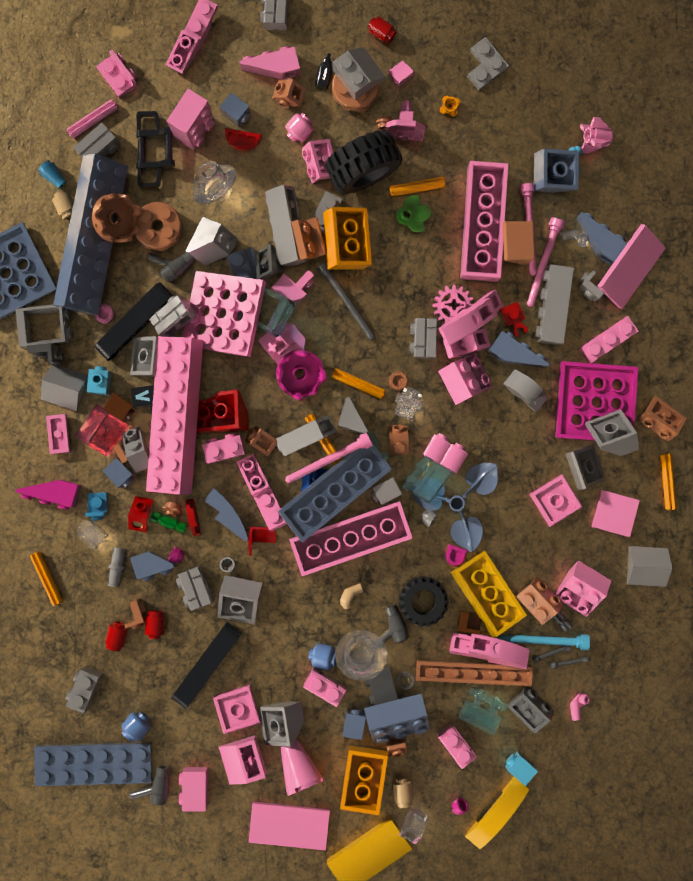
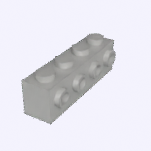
M283 184L265 191L279 266L292 267L309 261L300 260L292 228V221L301 220L294 187Z
M551 264L544 271L543 281H546L545 288H542L540 297L543 300V306L539 308L538 318L541 321L540 326L536 328L535 337H538V343L557 346L564 344L573 267Z

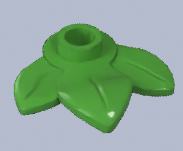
M412 195L398 209L396 218L400 224L407 225L411 231L424 232L425 225L423 222L432 216L433 211L426 205H420V196ZM404 212L408 214L409 218L404 216Z

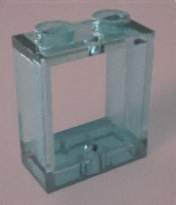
M265 288L264 295L280 302L268 325L258 322L257 329L278 338L296 304L289 298ZM245 293V296L241 302H244L247 299V293ZM239 312L236 318L241 320L243 318V312Z

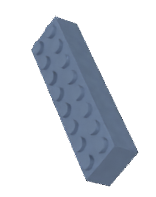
M96 153L83 155L53 303L54 306L86 315L99 314L113 242L106 241L98 235L93 226L92 211L100 197L111 193L123 194L128 169L127 165ZM115 213L111 216L113 223L117 222V215Z

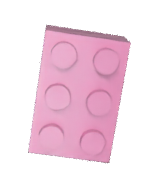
M190 89L186 90L167 119L175 139L193 151L202 145L204 135L207 131H211L215 124L208 100Z

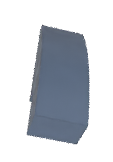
M213 488L204 501L219 511L215 519L245 542L248 541L249 534L241 516L232 503L220 491Z

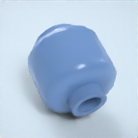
M318 643L314 649L310 650L309 660H311L314 668L330 671L333 667H336L339 653L336 652L335 647Z
M132 712L121 725L123 736L131 742L142 740L151 728L148 722L150 718L143 712Z

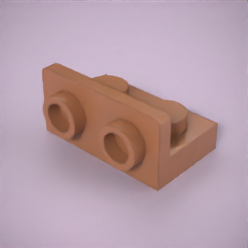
M318 218L291 222L300 260H310L326 255Z
M655 396L638 420L662 439L669 442L679 434L687 418Z

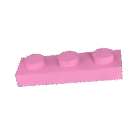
M627 316L580 347V350L588 362L592 363L636 334L638 329L629 316Z

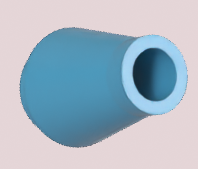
M47 160L38 169L40 176L54 184L58 189L67 182L54 162L51 163Z

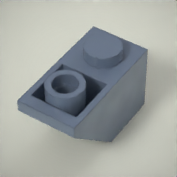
M153 551L130 558L137 580L143 578V582L155 578L154 574L160 572L162 576L172 573V568L177 567L176 563Z

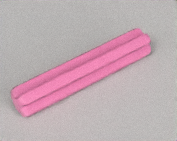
M109 100L67 128V132L72 138H75L118 109L116 103L113 100Z

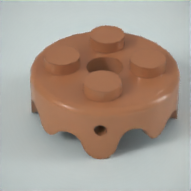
M336 74L334 75L332 80L333 99L345 111L364 113L377 100L379 84L357 100H354Z
M118 193L106 194L100 197L93 207V226L98 235L106 241L114 243L128 242L132 240L131 237L139 230L137 218L141 215L142 210L131 201L128 195ZM113 213L117 215L116 223H113L111 219Z
M153 202L141 208L142 213L137 218L139 230L135 234L144 247L165 251L180 242L183 223L178 212L172 206L163 202ZM156 221H161L163 223L162 229L154 230L153 224Z

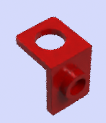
M134 497L128 513V529L147 532V519L153 505L152 499ZM133 522H140L143 526L138 527Z
M250 527L248 540L249 556H252L253 542L276 543V530L270 532L268 527Z

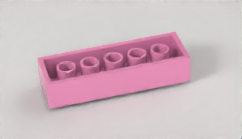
M469 162L460 279L498 282L501 278L508 163Z
M398 501L320 528L303 543L297 536L289 540L301 575L305 576L412 539V535L401 503Z

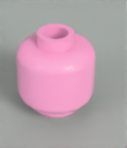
M301 113V115L295 114L286 124V129L289 132L287 136L294 142L297 140L304 142L313 132L314 127L312 124L314 122L304 113Z

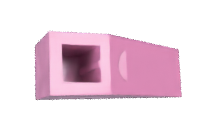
M286 46L280 48L279 51H266L259 56H246L243 60H239L241 70L282 80L301 75L295 47L290 48Z

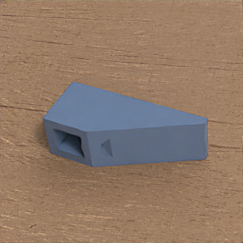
M581 212L576 219L595 255L612 266L627 245L626 239L619 234L615 235L605 224L596 222L589 213Z
M502 331L487 351L502 363L538 368L549 366V363L546 362V357L539 353L536 355L530 351L532 348L524 342L520 344L515 340L516 337L508 331L506 333Z

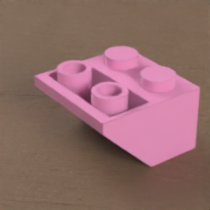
M476 353L457 360L438 371L455 405L493 387Z
M578 560L566 574L555 595L563 603L587 617L607 596L611 580Z
M256 735L219 746L230 785L247 784L266 778L267 770Z

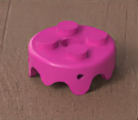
M294 350L284 355L279 361L276 369V379L280 388L286 394L297 400H303L305 397L318 392L321 383L326 381V373L321 360L316 355L307 350ZM304 369V375L296 378V370Z

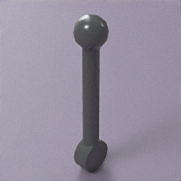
M563 645L562 648L546 654L535 655L533 662L538 663L541 659L562 651L569 652L571 646Z
M590 656L565 662H552L551 668L557 669L559 666L589 662L591 659Z

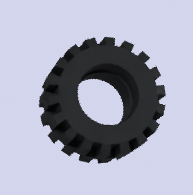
M425 576L412 578L413 580L408 581L401 589V594L399 595V605L404 617L412 624H417L421 627L437 624L440 619H443L445 612L448 610L449 600L447 592L433 578ZM420 590H428L434 595L435 604L428 612H418L413 607L412 598Z

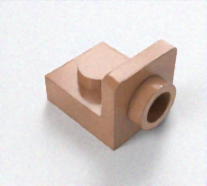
M257 426L248 431L245 442L266 456L270 455L278 443L274 437Z

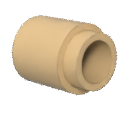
M59 191L54 194L52 201L59 217L63 221H68L71 219L74 201L69 192Z
M407 777L396 778V781L392 783L397 807L407 808L412 806L414 796L411 780L407 779Z

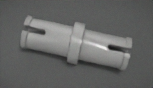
M113 547L112 560L108 567L110 568L107 586L120 587L121 572L124 570L122 565L125 549Z

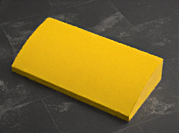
M486 551L479 553L450 572L492 637H498L527 616Z
M390 816L329 857L327 865L338 881H367L410 852L413 848L392 816Z

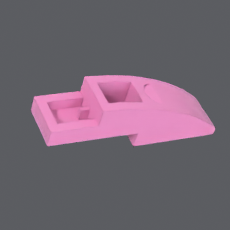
M198 0L185 30L181 31L166 62L168 67L181 74L187 70L212 27L211 22L219 7L217 4L210 0Z
M497 290L489 291L471 307L461 310L439 328L446 345H451L466 337L498 315L497 311L503 307Z
M254 453L237 461V465L270 532L286 525L287 523L277 512L281 509V506Z
M453 633L449 652L450 654L488 660V663L527 669L530 650L489 636L473 633L471 636Z

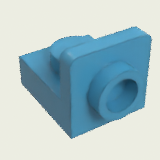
M87 493L88 512L86 516H91V520H103V516L109 515L108 493Z

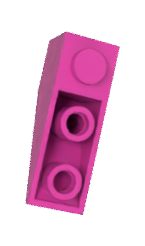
M56 480L16 489L15 492L20 493L22 498L32 500L35 497L40 499V503L51 505V502L58 504V508L69 510L70 507H76L82 485L65 480Z

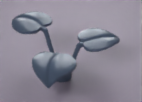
M481 463L470 468L465 480L471 487L462 496L455 495L451 499L443 497L445 487L441 481L434 478L423 480L411 487V493L416 502L424 509L438 510L442 506V500L449 503L453 511H458L462 520H457L453 523L451 536L458 545L469 552H473L481 541L483 528L481 522L476 517L465 518L462 512L466 504L464 498L474 488L481 495L493 492L498 482V466L493 463Z

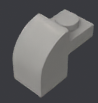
M516 369L503 383L513 395L522 399L535 412L548 399L543 389L535 381Z

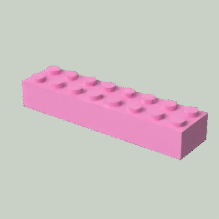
M158 336L146 491L192 494L203 340Z

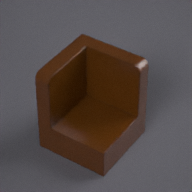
M459 610L456 629L462 632L481 635L480 626L482 620L475 612Z

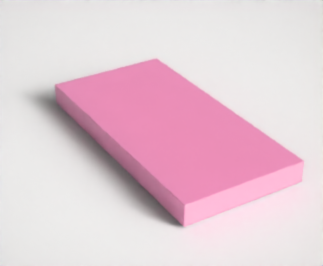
M641 224L598 284L599 289L620 309L624 308L665 250V246L646 225Z
M253 802L248 843L326 850L330 809Z

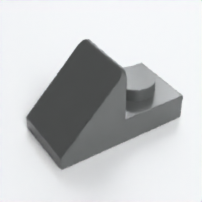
M271 243L256 251L257 279L267 280L284 271V268L276 262L275 247Z

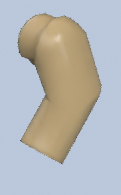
M361 584L351 586L343 591L340 604L344 609H350L353 606V597L363 593Z

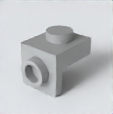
M593 270L590 273L586 272L579 281L582 283L578 288L584 292L583 295L587 299L596 302L604 292L590 281L596 273Z

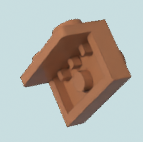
M538 577L516 595L517 599L542 625L554 617L563 606L560 598L554 595L547 584Z

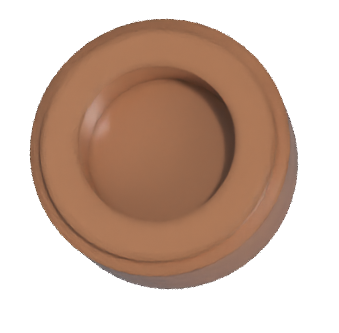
M400 371L392 373L389 378V385L395 391L405 389L408 384L406 374Z

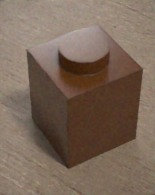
M115 393L112 394L103 407L105 411L125 423L127 420L130 421L135 414L133 405Z

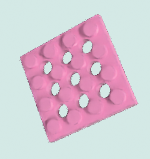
M196 271L189 302L196 316L184 326L182 337L203 340V350L251 357L266 281ZM213 288L214 293L208 298L207 292ZM229 290L230 297L224 300V293ZM247 293V299L241 302V295ZM206 307H209V314L207 316H204V309ZM226 309V316L221 319L220 312ZM242 311L243 318L237 321L236 316ZM205 325L206 331L200 335L199 330ZM222 328V335L216 337L217 329ZM238 330L239 337L233 340V333Z

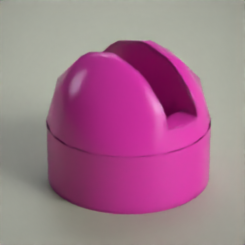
M175 546L168 560L173 563H180L185 557L183 550Z
M460 797L452 803V811L456 815H463L469 810L468 803L464 798Z

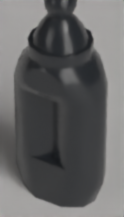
M330 53L326 54L327 57L323 59L318 67L315 86L320 89H327L330 84L333 71Z

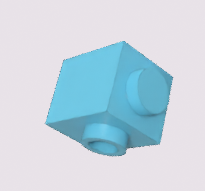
M95 366V369H89L87 392L110 395L112 372L106 371V367Z

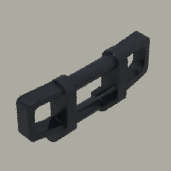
M139 111L136 113V138L138 139V162L136 163V169L138 170V186L140 188H159L162 170L175 167V160H173V133L170 127L161 128L160 118L156 111ZM143 117H155L157 130H141V119ZM165 138V159L156 162H146L145 139ZM158 170L156 182L142 183V171Z

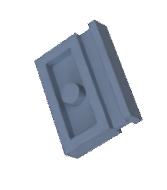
M253 247L231 253L227 256L233 276L257 279L256 256Z

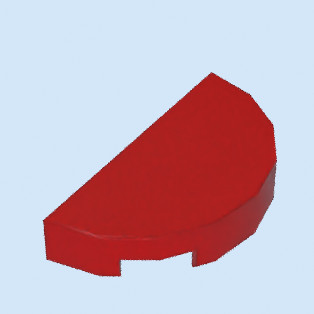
M225 128V136L228 143L239 151H250L256 148L263 137L262 134Z
M193 498L187 499L186 510L191 532L194 537L201 536L195 500Z

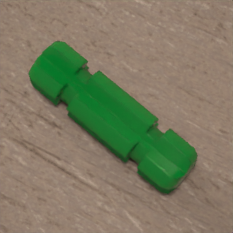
M153 512L150 517L151 522L160 523L159 525L172 530L177 529L180 533H185L188 526L187 523L178 522V520L166 515L161 516L158 512Z

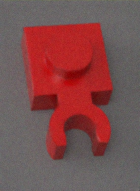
M518 301L499 310L506 326H513L512 334L516 338L519 337L517 329H522L524 334L528 332L527 327L521 323V321L525 320Z

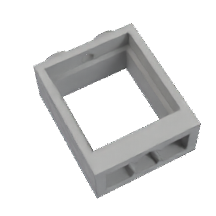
M54 305L15 309L19 347L27 349V345L48 343L54 345L70 344L69 339L72 338L71 328L68 327L67 320H70L68 309ZM59 312L62 338L32 342L29 316Z
M326 415L276 438L278 442L277 447L286 456L336 433V429L329 415Z

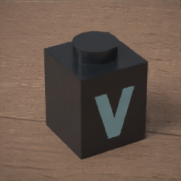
M154 385L131 388L133 408L153 407Z

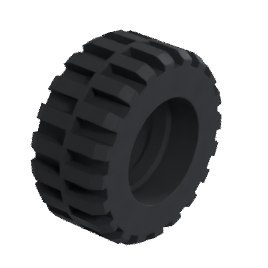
M377 130L373 133L370 132L364 136L357 137L355 140L338 148L336 152H333L327 158L325 168L336 191L344 195L366 189L385 179V177L391 175L401 166L403 157L392 134L385 130Z

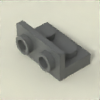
M51 343L27 345L28 353L33 354L34 357H39L40 359L48 358L50 364L62 365L61 361L64 360V353L60 346Z
M524 686L522 692L508 702L507 705L534 734L551 721L554 713L551 706L544 702L538 696V693L529 686Z

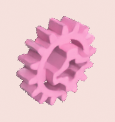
M455 285L452 286L451 290L448 286L445 287V292L440 290L438 292L440 297L435 296L434 298L437 303L432 305L433 308H437L434 315L439 314L438 321L443 319L445 324L459 311L471 307L473 304H470V302L473 300V297H467L469 291L464 293L462 292V286L457 290ZM450 295L447 301L441 302L445 296ZM458 295L461 296L464 299V301H461L458 298ZM452 302H455V306H458L455 310H452V307L449 306ZM442 311H446L449 314V317H447Z

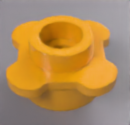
M444 96L440 112L455 117L458 114L457 108L461 103L460 100L451 96Z

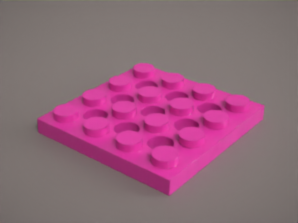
M561 361L555 438L595 441L585 426V422L591 421L593 416L599 418L620 409L634 428L638 367ZM576 377H581L584 380L582 387H577L574 384ZM595 378L602 380V388L597 389L594 387L593 381ZM614 380H619L622 383L620 390L613 388L612 383ZM574 396H580L582 398L583 402L581 406H575L573 404ZM594 397L601 399L602 404L599 408L592 405ZM613 399L620 401L619 409L612 408L611 401ZM573 415L581 417L579 425L572 423L571 418Z

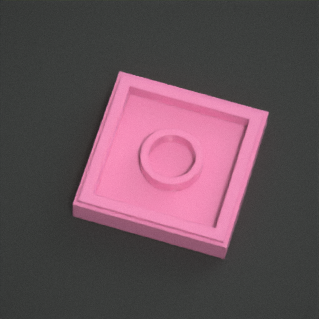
M563 474L529 494L549 527L583 507Z
M601 490L592 527L630 537L640 500Z
M250 685L213 696L224 734L261 723Z

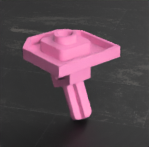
M405 100V102L401 103L399 119L387 122L386 131L390 132L394 139L423 141L425 125L413 121L412 103L409 100Z
M290 323L277 324L258 340L277 365L287 353L294 350H305V337L294 324Z

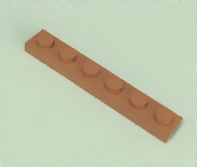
M416 660V681L532 686L533 666L527 665V669L499 664Z

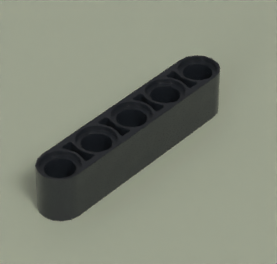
M161 282L157 283L95 344L94 348L107 361L112 360L151 322L149 319L159 308L164 307L168 303V299L174 295Z
M226 622L172 695L171 699L186 710L242 635V632Z

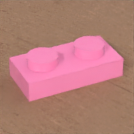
M67 414L46 416L50 454L71 452Z

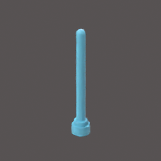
M502 634L496 637L511 643L571 645L580 648V650H589L590 637L587 634H581L576 638Z

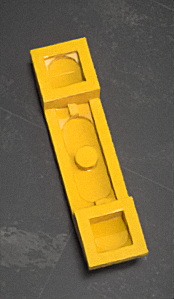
M513 777L502 790V795L482 819L472 826L465 837L479 849L484 847L511 818L530 789Z

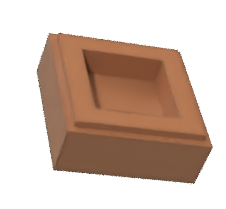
M118 443L113 446L122 464L129 463L126 458L124 445Z

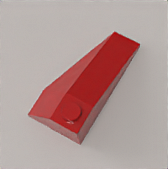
M238 389L220 391L214 394L215 396L199 401L196 434L249 431L248 411Z

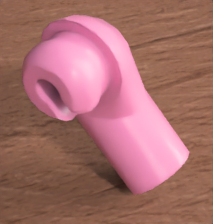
M579 693L571 701L572 720L582 719L581 708L589 704V695Z

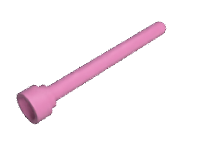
M533 183L519 185V193L524 197L525 221H533L531 199L535 192ZM534 226V260L529 263V273L532 276L537 273Z
M550 219L548 225L550 227V234L527 301L529 307H533L557 234L564 228L565 221L561 219Z
M367 432L359 435L360 437L357 438L356 442L288 475L286 482L292 483L359 448L368 449L372 447L373 444Z

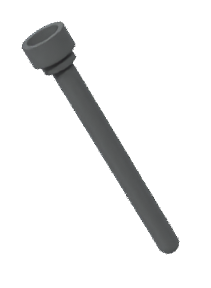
M327 261L316 268L319 274L327 277L368 339L374 340L375 334L332 273L333 269H327Z

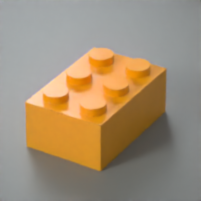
M331 207L323 212L327 269L362 270L371 266L367 208Z
M349 745L340 802L341 810L373 815L380 814L388 761L387 751Z

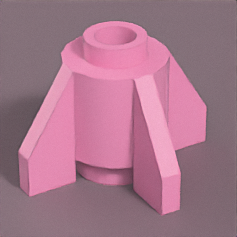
M593 117L590 125H580L581 130L584 132L583 138L585 142L581 147L582 153L588 154L602 147H608L612 143L614 138L612 129L601 118Z

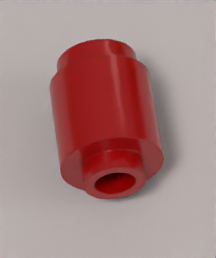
M380 16L372 18L368 25L369 33L383 43L390 44L397 33L394 26Z
M148 611V615L145 617V635H149V639H160V635H164L165 630L163 611Z
M114 621V624H109L105 639L106 649L119 652L121 647H124L128 628H125V623Z

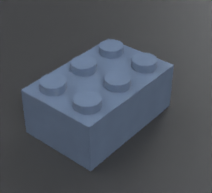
M422 694L364 708L373 743L384 744L390 739H403L409 734H423L430 729Z

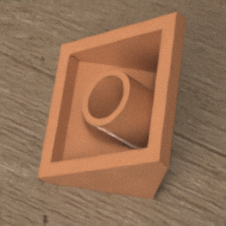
M533 221L503 222L505 261L527 265L534 260Z

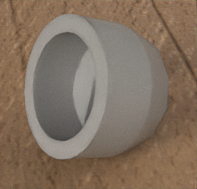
M426 510L421 515V520L430 527L438 514L431 510Z
M225 557L220 561L219 566L223 572L231 573L235 570L236 563L232 558ZM233 563V565L230 566L229 568H227V569L224 568V567L228 566L229 564Z

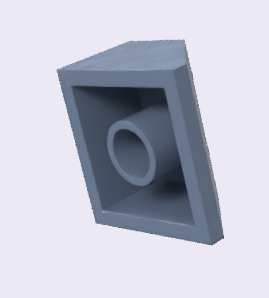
M544 148L534 153L535 192L553 193L579 190V151Z

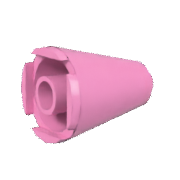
M296 740L291 747H280L288 796L324 781L323 776L299 740Z

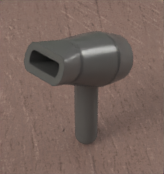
M187 252L173 261L153 253L147 255L148 260L164 266L160 272L162 277L169 283L180 277L189 266L196 262L195 258Z
M396 604L385 608L389 629L372 644L374 650H378L391 637L396 643L404 642L409 638L407 626Z
M157 767L153 785L131 792L129 798L134 800L150 795V802L157 806L165 805L169 793L170 767Z

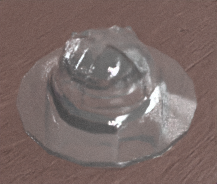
M214 161L200 166L193 180L195 186L192 197L195 202L201 205L212 202L222 204L233 193L232 186L236 179V170L232 165H218ZM209 167H213V168L209 169L206 173H204V170H205V169H207V168H209Z
M356 630L349 632L340 639L336 646L335 660L338 668L344 675L353 680L364 681L372 679L382 672L387 661V650L384 642L378 635L370 631Z

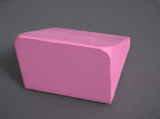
M401 61L387 72L398 87L414 76V71L404 61Z

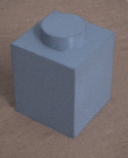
M232 92L219 107L221 113L238 127L242 123H246L250 118L249 106Z
M119 458L114 459L102 470L117 488H122L123 486L126 488L134 481L132 478L135 474L126 464H122Z
M351 708V710L346 711L343 737L362 740L366 719L365 713H362L363 710Z

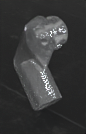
M578 229L561 232L562 241L575 239L580 247L588 245V235Z

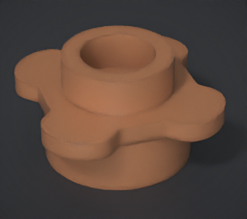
M166 502V505L162 507L163 512L166 513L165 515L169 517L182 515L181 505L177 503Z

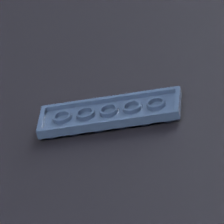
M374 445L368 449L359 448L347 454L277 512L303 543L392 470V468Z
M152 742L36 745L34 747L35 786L152 783Z

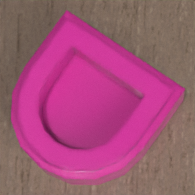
M449 544L445 556L447 562L452 566L461 565L465 560L468 550Z

